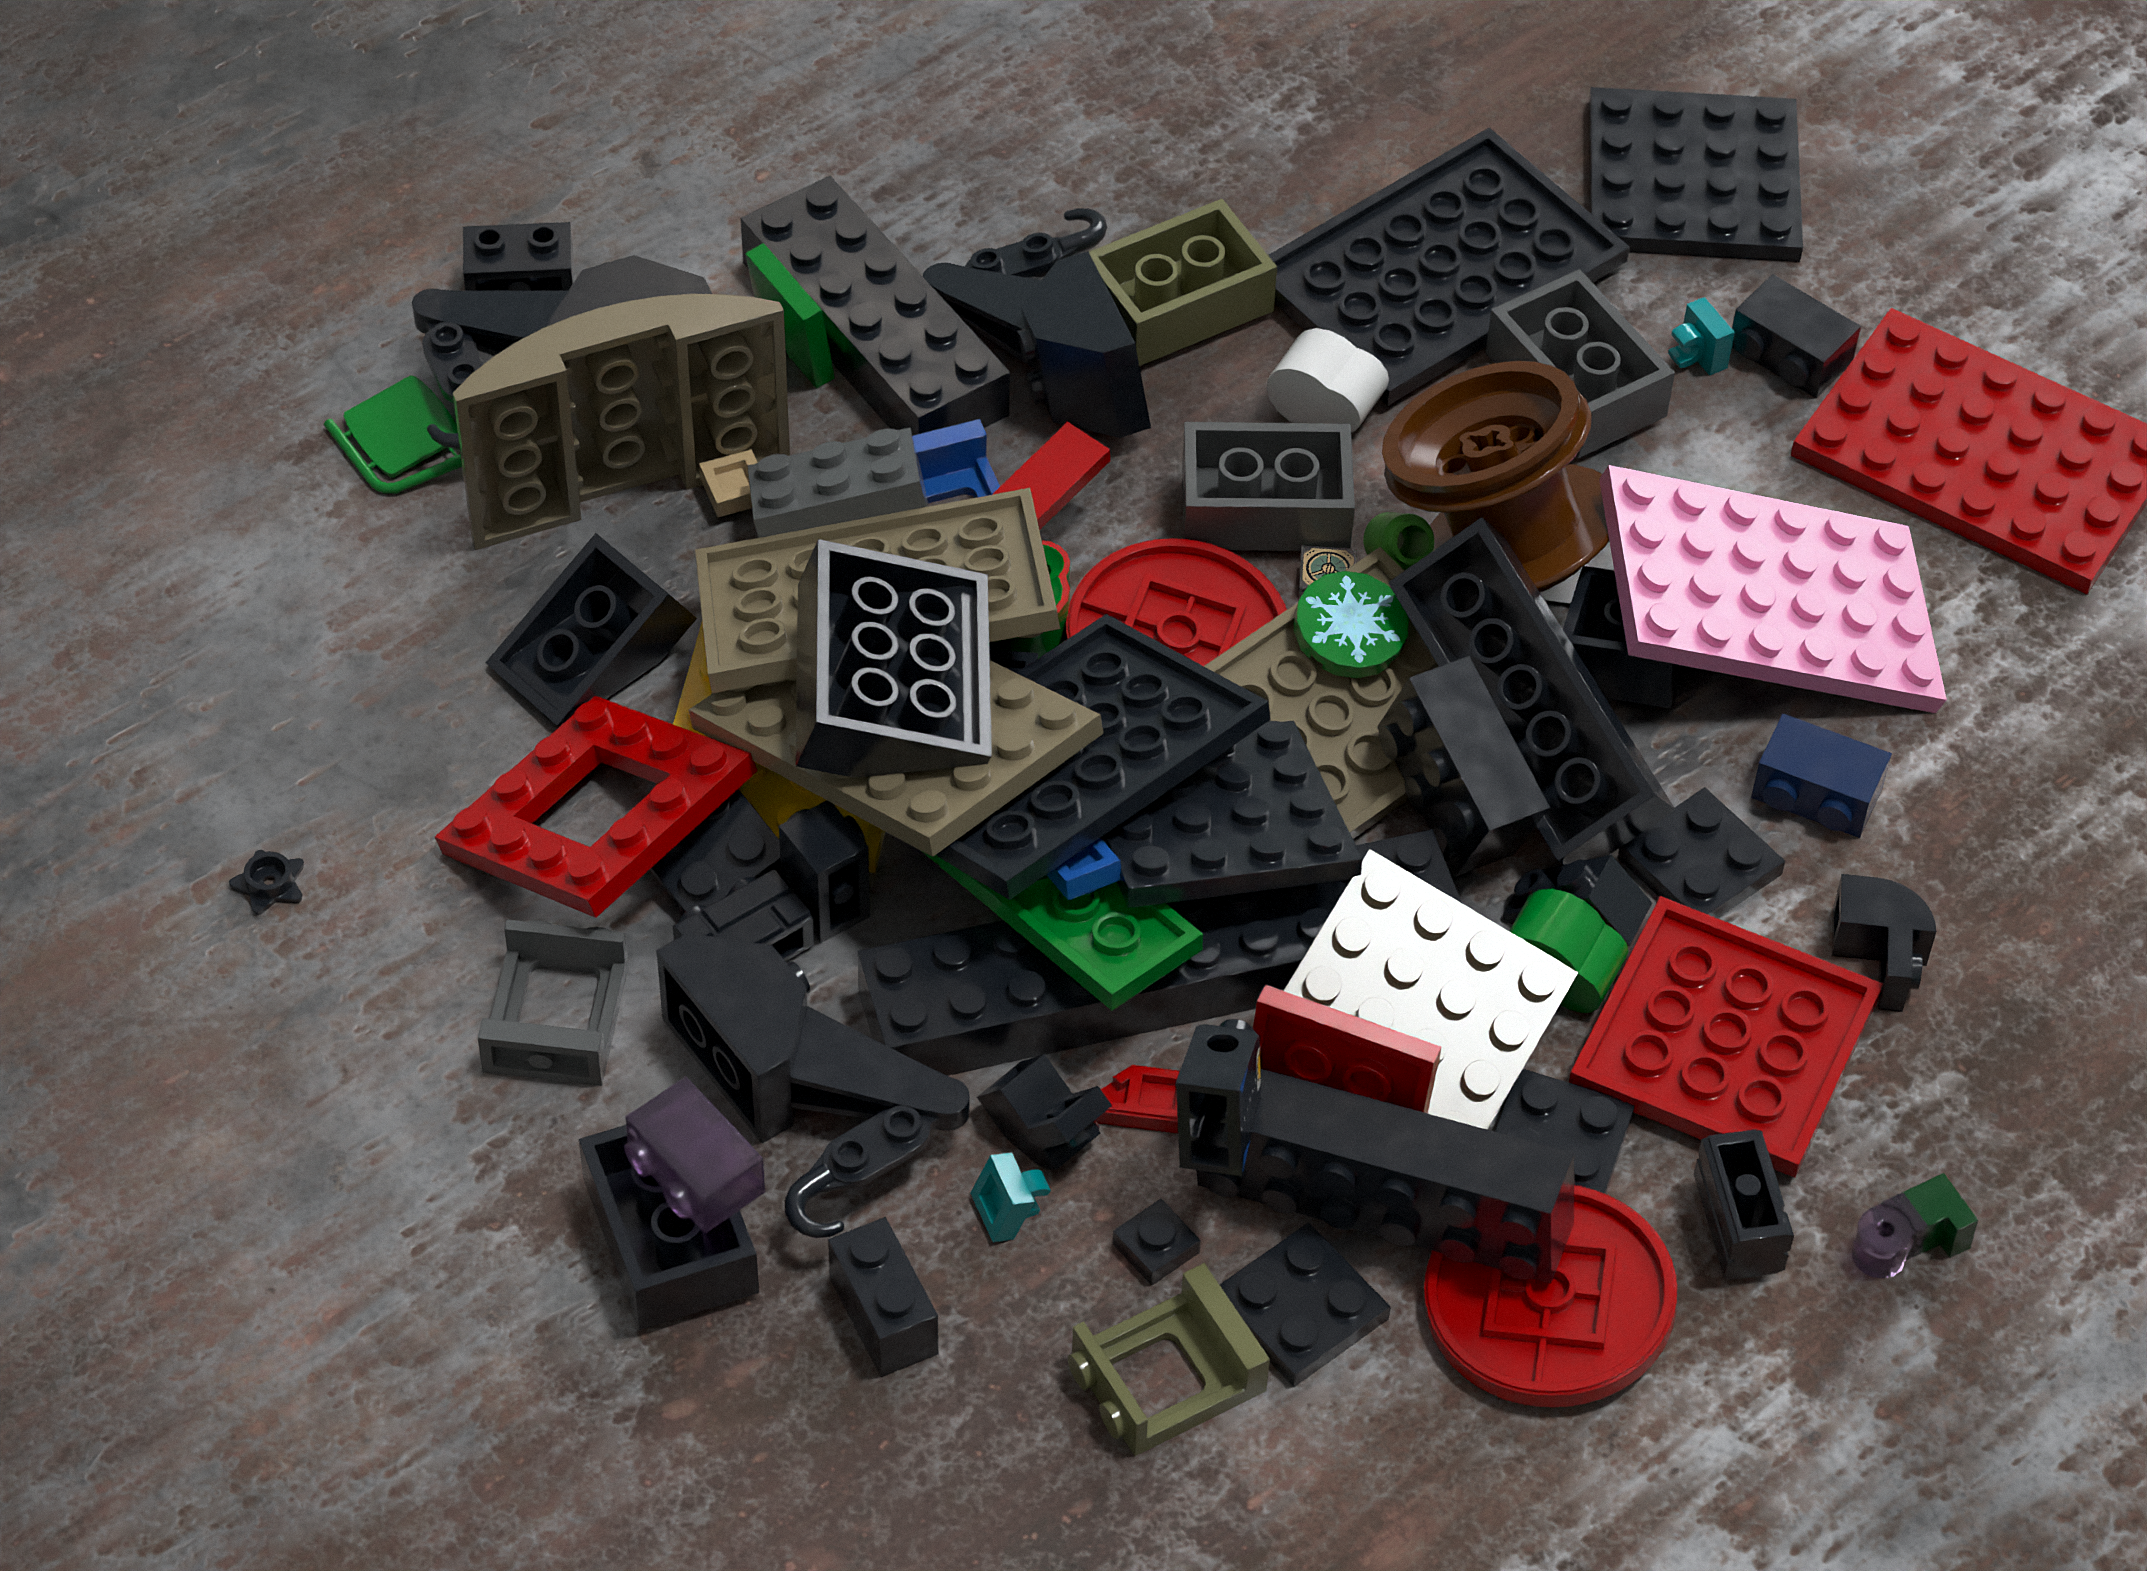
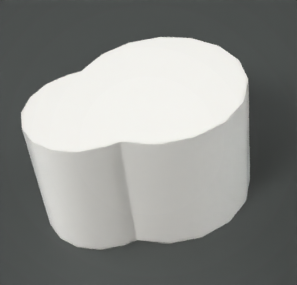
M1315 328L1305 330L1295 340L1269 376L1266 388L1269 399L1274 407L1291 423L1351 424V432H1354L1359 428L1387 388L1389 377L1383 364L1372 354L1356 348L1347 339L1332 331Z

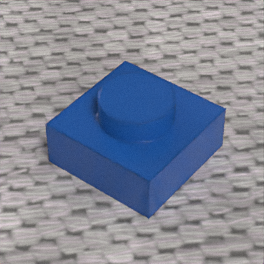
M1099 838L1052 870L1047 876L1068 900L1119 881L1121 862L1105 842Z

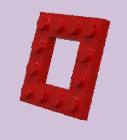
M594 696L590 701L578 707L574 715L550 736L542 739L535 746L534 750L509 772L501 775L494 785L468 808L461 810L454 817L453 821L435 836V840L443 855L597 918L758 770L751 753ZM601 762L657 783L643 800L623 818L614 822L610 829L590 847L532 824Z

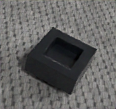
M1162 1198L1113 1230L1112 1244L1151 1286L1198 1255L1201 1243L1196 1234Z

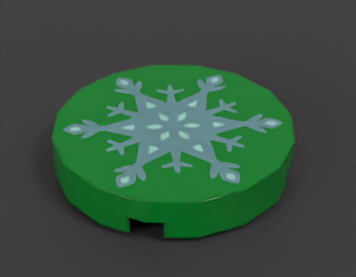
M1342 571L1326 574L1307 586L1295 610L1293 631L1301 651L1309 659L1312 655L1317 661L1322 663V669L1337 676L1362 678L1379 674L1388 668L1390 662L1399 656L1408 637L1409 617L1393 590L1386 583L1368 574Z

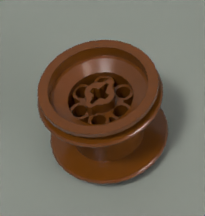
M1531 361L1501 362L1473 368L1454 375L1427 389L1404 407L1389 425L1382 444V455L1385 462L1384 475L1387 486L1398 500L1410 507L1428 512H1440L1430 525L1434 534L1433 551L1483 517L1504 535L1539 592H1542L1577 573L1603 550L1609 542L1599 482L1602 473L1594 469L1569 464L1586 442L1591 429L1592 414L1587 400L1576 389L1574 381L1562 370L1552 365Z

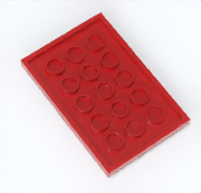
M1890 308L1795 438L1790 455L2087 595L2147 505V423L1893 308Z

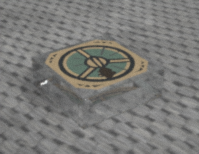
M1302 545L1298 601L1307 586L1326 574L1345 571L1357 563V549Z

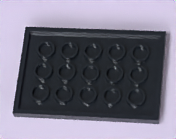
M1487 128L1270 253L1268 256L1277 266L1274 303L1304 330L1318 328L1332 331L1347 339L1356 348L1376 357L1387 370L1389 377L1388 386L1380 399L1386 405H1390L1485 348L1487 345L1491 309L1579 269L1593 283L1626 263L1630 247L1491 128Z
M1105 614L1017 672V674L1100 714L1103 734L941 850L936 856L1010 900L1270 721L1269 701Z

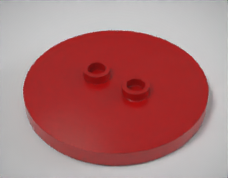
M1174 538L1155 539L1136 543L1115 551L1097 563L1083 577L1069 604L1065 627V641L1097 619L1108 614L1205 666L1285 612L1287 608L1270 580L1254 565L1233 552L1201 541Z
M1574 1185V1225L1551 1284L1532 1278L1528 1280L1517 1279L1506 1274L1503 1270L1475 1262H1456L1447 1258L1444 1254L1435 1251L1431 1253L1425 1273L1426 1317L1433 1339L1443 1356L1452 1367L1475 1386L1499 1398L1524 1405L1569 1407L1590 1403L1617 1393L1641 1377L1654 1364L1670 1338L1676 1317V1273L1670 1254L1658 1233L1640 1214L1623 1202L1599 1191Z

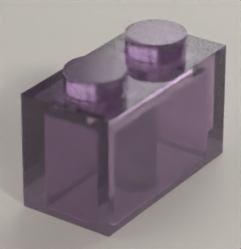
M686 1076L625 1116L628 1144L625 1145L624 1149L632 1166L643 1177L651 1174L663 1187V1194L672 1210L682 1219L689 1216L704 1233H707L765 1193L763 1157Z

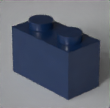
M1782 713L1759 761L1751 798L1764 802L1774 809L1788 811L1818 822L1830 830L1842 831L1860 838L1883 789L1892 753Z

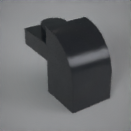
M1841 874L1833 905L1832 956L1879 961V982L1883 983L1879 997V1009L1903 1012L1909 989H1919L1922 965L1927 966L1937 932L1934 916L1928 905L1918 894L1898 882L1878 877Z
M1045 1054L1019 1062L976 1097L999 1130L1014 1146L1037 1165L1051 1170L1061 1167L1101 1133L1099 1131L1100 1126L1095 1120L1112 1106L1099 1086L1072 1093Z

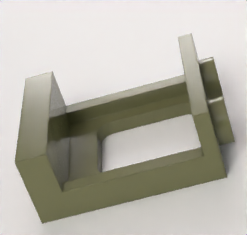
M1205 1263L1183 1273L1180 1294L1094 1336L1084 1321L1073 1326L1072 1354L1067 1357L1070 1371L1077 1384L1083 1390L1091 1388L1100 1402V1415L1108 1432L1115 1439L1123 1437L1134 1456L1266 1392L1270 1362L1269 1357ZM1161 1340H1172L1179 1346L1205 1388L1201 1392L1147 1418L1112 1364Z

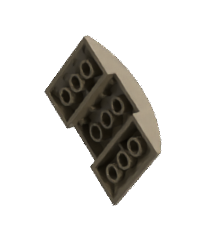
M681 294L622 302L572 316L545 327L509 346L472 373L453 392L471 537L475 550L582 520L581 502L680 474L686 490L702 486L699 464L750 449H752L758 463L763 458L774 454L789 456L784 309L781 303L756 297L728 294Z

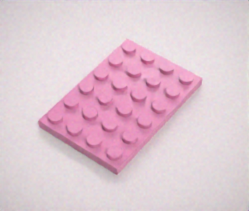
M1608 465L1599 482L1628 655L1931 713H1937L1947 700L1909 526Z

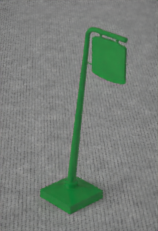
M764 243L745 253L754 297L780 302L784 309L786 354L816 389L835 379L822 309ZM410 375L345 411L344 418L349 431L343 433L333 419H327L324 422L325 428L361 475L378 492L385 494L399 493L462 467L461 454L457 455L452 448L438 444L427 432V427L430 424H435L441 431L446 433H458L457 424L440 399L416 376ZM351 435L354 437L358 445L372 461L367 465L347 437ZM445 448H448L454 455V457L395 483L382 482L371 470L377 466L389 477H395Z

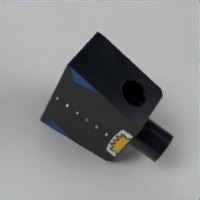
M1229 1019L1222 1022L1220 1026L1202 1024L1197 1026L1176 1081L1180 1168L1242 1176L1261 1094L1260 1036L1254 1031L1252 1026L1242 1020ZM1226 1100L1219 1122L1211 1117L1209 1113L1210 1108L1216 1102Z

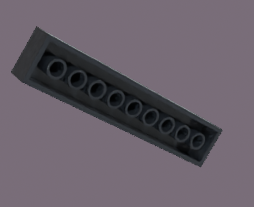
M1433 829L1356 845L1363 859L1369 849L1462 903ZM1351 879L1166 903L1203 933V950L1112 1011L1004 920L857 951L859 995L872 1039L947 1076L1033 1058L1042 1054L1056 1053L1256 1009L1257 1000L1265 985L1282 991L1285 990Z

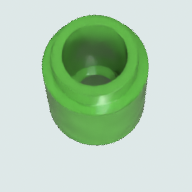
M1383 512L1375 516L1368 523L1364 532L1363 543L1367 555L1381 547L1403 570H1407L1433 551L1434 534L1429 523L1418 515Z

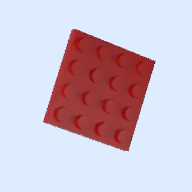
M1660 896L1570 1072L1569 1083L1598 1091L1635 1105L1634 1113L1700 1140L1710 1135L1754 1129L1762 1131L1773 1169L1796 1178L1877 1004L1883 983Z

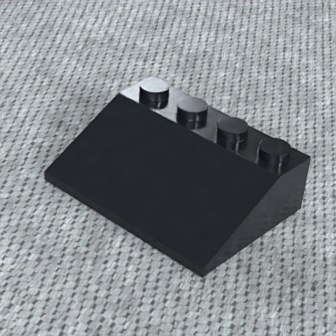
M818 539L798 583L796 767L857 778L988 764L992 757L988 574Z

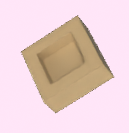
M752 449L699 464L700 479L717 517L752 508L747 465L758 463Z

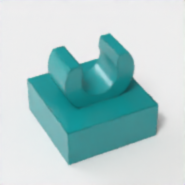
M1705 297L1686 305L1683 324L1673 329L1671 333L1679 345L1669 349L1668 355L1679 368H1686L1698 361L1709 376L1728 368L1735 332Z
M1003 1153L989 1156L970 1194L992 1242L1014 1240L1025 1219L1038 1215L1040 1212L1035 1197L1049 1195L1051 1189L1041 1170H1028L1021 1173L1013 1154Z

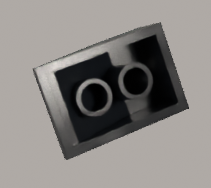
M595 533L485 663L560 727L574 715L578 707L590 701L594 696L607 699L660 663L697 618L607 541Z

